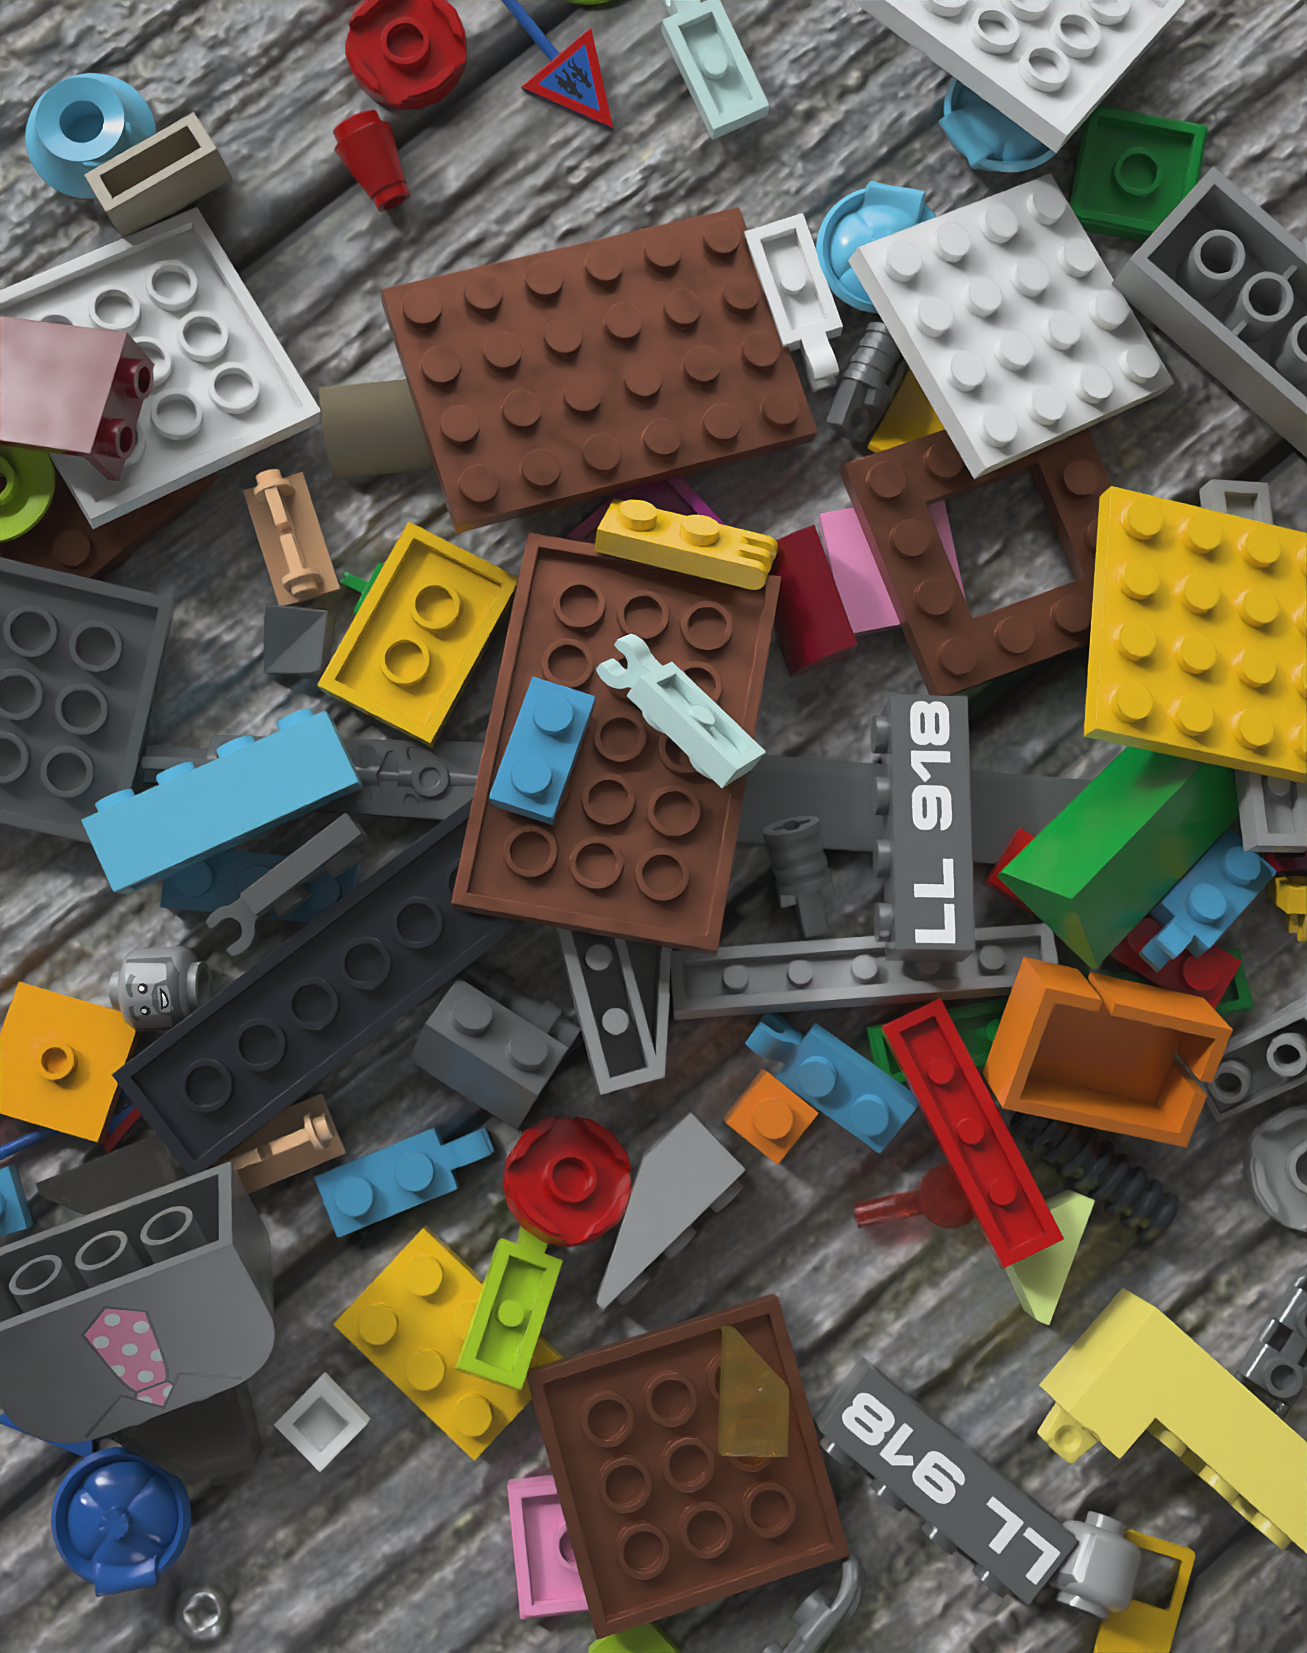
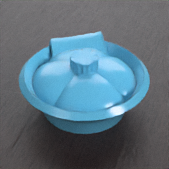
M96 73L80 74L56 83L36 102L26 126V148L34 169L48 185L72 197L91 199L97 198L84 174L156 134V128L148 104L132 86L109 75Z
M952 77L944 99V117L939 121V125L944 130L952 148H955L960 155L968 159L970 168L986 171L1019 172L1035 168L1056 154L990 103L979 97L970 88L955 77Z
M870 181L865 189L847 195L828 212L819 229L816 251L820 267L826 277L829 288L837 297L859 310L878 313L848 260L856 249L862 245L937 217L928 205L925 204L926 192L924 190Z

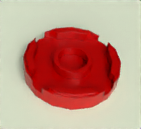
M364 0L354 10L348 23L350 29L347 33V42L345 39V55L356 84L373 101L395 110H420L442 101L459 84L467 65V38L457 10L447 0Z
M559 1116L544 1118L524 1131L506 1158L502 1181L508 1208L521 1227L544 1243L568 1248L593 1243L612 1230L625 1213L633 1187L630 1189L631 1178L629 1172L632 1169L628 1154L614 1134L592 1119L578 1116L574 1119L567 1117L559 1118Z

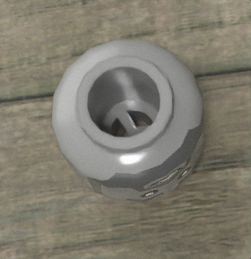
M188 947L135 949L123 960L120 971H115L110 978V1002L115 1010H121L125 1022L135 1031H168L212 998L211 972L208 964L205 961L199 962L196 954Z
M1088 1511L1085 1522L1076 1520L1064 1522L1062 1525L1078 1542L1047 1581L1052 1588L1057 1590L1055 1601L1082 1614L1107 1621L1109 1612H1123L1129 1607L1142 1564V1553L1133 1542L1124 1538L1127 1526L1108 1516Z

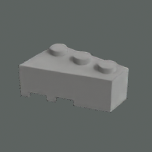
M554 927L597 1092L601 1095L664 1078L672 948Z

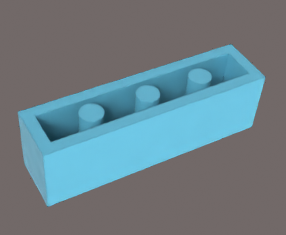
M312 708L299 710L280 719L276 723L279 731L256 742L252 735L236 738L216 749L219 756L218 759L198 768L194 767L193 762L176 765L158 774L156 780L159 785L135 795L132 789H125L96 802L95 806L98 812L81 821L113 892L125 895L134 893L363 789L364 786L333 719L325 710L315 715Z

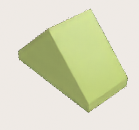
M1069 1189L1045 1199L1064 1240L1005 1268L1023 1310L1037 1321L1050 1325L1095 1200Z

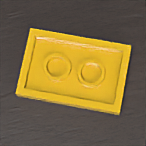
M408 521L317 686L320 691L433 748L512 603L519 577Z
M425 1225L333 1325L475 1461L527 1405L532 1397L527 1378H525L522 1390L514 1391L454 1370L484 1280ZM539 1334L528 1369L564 1357Z

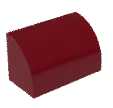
M815 524L776 540L778 551L768 575L781 577L773 630L790 678L850 658L858 644Z

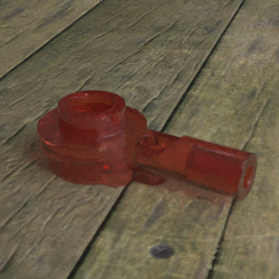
M948 1163L930 1168L921 1178V1181H917L915 1190L852 1203L858 1229L924 1215L933 1224L942 1228H959L970 1223L975 1217Z

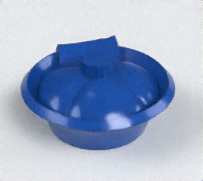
M111 1447L97 1451L81 1460L61 1482L52 1506L51 1528L56 1548L63 1561L77 1576L95 1586L96 1597L140 1588L156 1587L160 1576L166 1573L181 1555L189 1536L191 1507L182 1480L179 1476L175 1475L176 1472L172 1471L174 1469L168 1463H162L164 1461L159 1459L161 1462H155L154 1459L149 1460L150 1457H147L144 1452H138V1449L134 1450L132 1449L133 1447Z

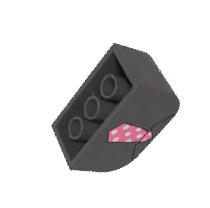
M231 1161L0 1247V1406L18 1428L36 1438L57 1443H78L94 1440L129 1426L140 1425L150 1418L192 1402L203 1401L216 1393L246 1381L260 1370L273 1349L275 1324L271 1242L268 1232Z

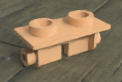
M271 469L256 475L255 478L258 486L243 490L278 604L281 606H291L341 590L304 473L300 472L282 478L280 470Z
M322 1093L286 1108L209 1169L231 1161L249 1194L341 1156L346 1151Z

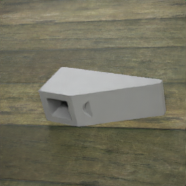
M1307 994L1229 1039L1212 1083L1200 1081L1187 1065L1185 1066L1186 1070L1207 1094L1205 1102L1217 1122L1307 1082Z
M690 1109L643 1153L632 1186L633 1189L628 1206L623 1214L598 1290L596 1303L603 1310L615 1298L622 1305L631 1300L650 1279V1276L644 1269L662 1252L669 1259L674 1257L697 1233L691 1223L709 1206L715 1213L721 1211L744 1187L737 1179L745 1171L744 1166Z

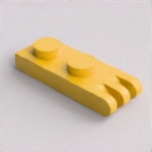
M613 499L597 528L594 551L742 588L758 590L764 586L767 580L768 573L778 551V544L770 536L722 525L708 516L680 515L656 509L652 504L642 500L623 501Z

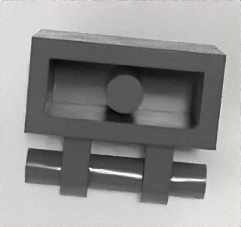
M474 962L467 968L461 979L458 977L425 1023L409 1061L513 1128L518 1129L547 1085L566 1051L581 1031V1028L562 1017L563 1009L549 1000L542 1004L513 986L512 984L515 979L502 970L498 969L493 973L479 963Z

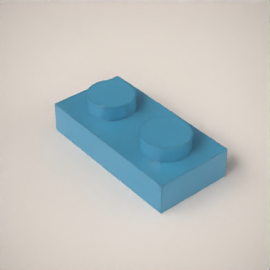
M532 676L489 795L490 805L554 825L596 705V696Z

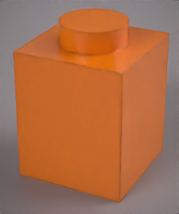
M761 1069L725 1114L723 1120L778 1165L818 1115V1112L769 1072Z

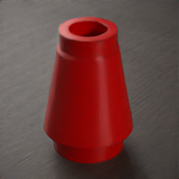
M366 110L352 115L335 127L333 130V135L337 141L334 148L335 153L360 184L370 200L374 202L379 212L393 209L410 198L411 193L406 185V178L388 121H381L376 110Z

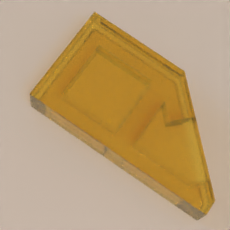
M722 1326L718 1452L721 1456L788 1457L790 1388L734 1327Z

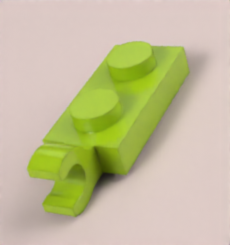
M521 1226L517 1243L503 1238L497 1241L454 1369L514 1391L522 1390L563 1262L562 1259L545 1254L548 1243L542 1242Z

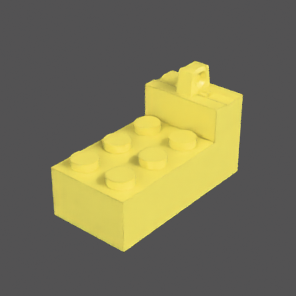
M1122 1288L1039 1384L1056 1403L1039 1428L1038 1435L1060 1457L1073 1464L1099 1441L1120 1459L1146 1429L1282 1551L1293 1542L1307 1554V1442L1158 1308Z

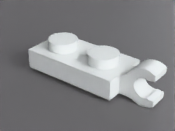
M803 213L744 231V238L783 348L788 347L790 352L800 349L805 374L812 393L836 386L834 376L839 374V368L828 340L841 336L843 325L828 282L820 267L818 254Z

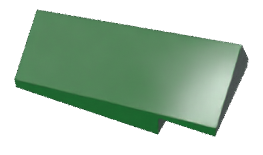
M1127 746L997 877L1088 966L1095 969L1240 816L1234 769Z

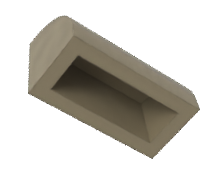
M194 112L84 174L106 214L122 238L155 225L233 180L218 149Z
M406 379L318 387L324 440L329 464L335 479L435 469Z

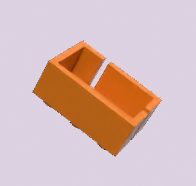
M1023 956L982 1074L1003 1109L1187 1148L1207 1094L1180 1061L1174 1060L1175 1054L1177 1053L1200 1081L1212 1083L1233 1029L1203 997L1090 972L1086 980L1079 969Z

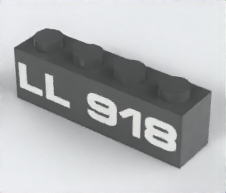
M890 695L881 712V716L874 715L871 723V751L873 754H881L882 777H874L872 785L873 815L883 816V839H876L873 848L874 877L884 878V903H876L874 911L876 942H885V961L963 962L975 951L968 696Z
M863 1356L814 1416L820 1432L824 1434L819 1444L826 1452L847 1469H850L855 1462H858L875 1477L870 1486L884 1501L899 1512L907 1504L926 1519L925 1523L921 1526L925 1534L950 1555H953L958 1547L961 1548L977 1562L972 1570L973 1573L1002 1598L1011 1590L1029 1605L1078 1542L1062 1525V1521Z

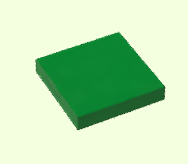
M1099 104L1081 124L1067 200L1083 229L1087 232L1145 242L1198 184L1209 126Z

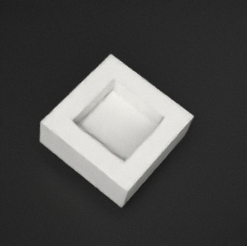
M324 1372L278 1419L274 1426L321 1472L367 1425L371 1418Z

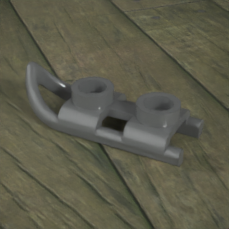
M1307 1266L1289 1284L1233 1376L1242 1385L1245 1384L1247 1379H1250L1277 1397L1271 1410L1285 1418L1290 1408L1293 1407L1307 1384V1351L1298 1364L1299 1359L1307 1348V1293L1302 1290L1307 1284ZM1284 1324L1292 1330V1334L1282 1350L1278 1352L1269 1346V1343L1280 1325Z
M849 1546L850 1555L841 1558L843 1574L841 1587L836 1599H827L819 1590L813 1592L792 1617V1621L800 1629L789 1645L783 1649L774 1641L762 1653H824L857 1613L866 1589L865 1570L861 1561Z

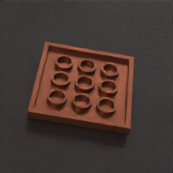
M772 1293L528 1369L526 1378L597 1640L850 1555L777 1295Z

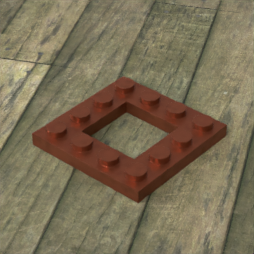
M1088 428L976 479L971 475L945 429L843 465L839 471L929 695L953 696L1090 645L1099 498L1111 487V483ZM1030 470L1076 581L972 618L927 506Z

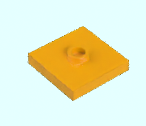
M18 982L0 1032V1114L97 1143H104L122 1088L112 1074L133 1059L142 1032L135 1031L125 1022L120 1011Z

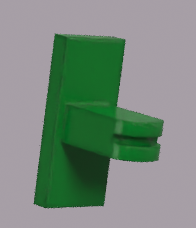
M378 562L368 582L348 572H343L342 577L344 579L340 578L338 583L361 595L353 610L355 615L383 568V564Z

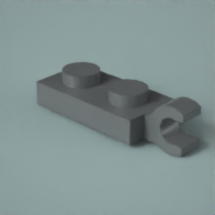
M344 813L241 892V897L228 906L216 909L208 917L206 924L210 929L216 930L228 920L236 919L242 927V935L237 942L231 944L226 950L231 956L246 954L256 945L259 939V925L264 917L268 918L273 913H276L280 919L288 916L312 896L307 887L328 872L332 878H336L354 866L364 856L359 847L370 839L355 818Z

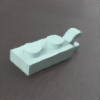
M662 0L670 17L662 20L661 32L712 140L768 116L770 105L721 1L706 0L701 3L700 0Z
M629 634L618 639L614 644L617 650L626 657L628 662L627 670L614 658L599 664L596 668L600 678L610 687L617 689L632 688L626 696L642 710L643 717L648 724L659 732L668 735L689 756L693 767L703 776L713 779L721 788L751 771L766 753L759 744L673 662L662 666L650 653L646 643L638 636Z

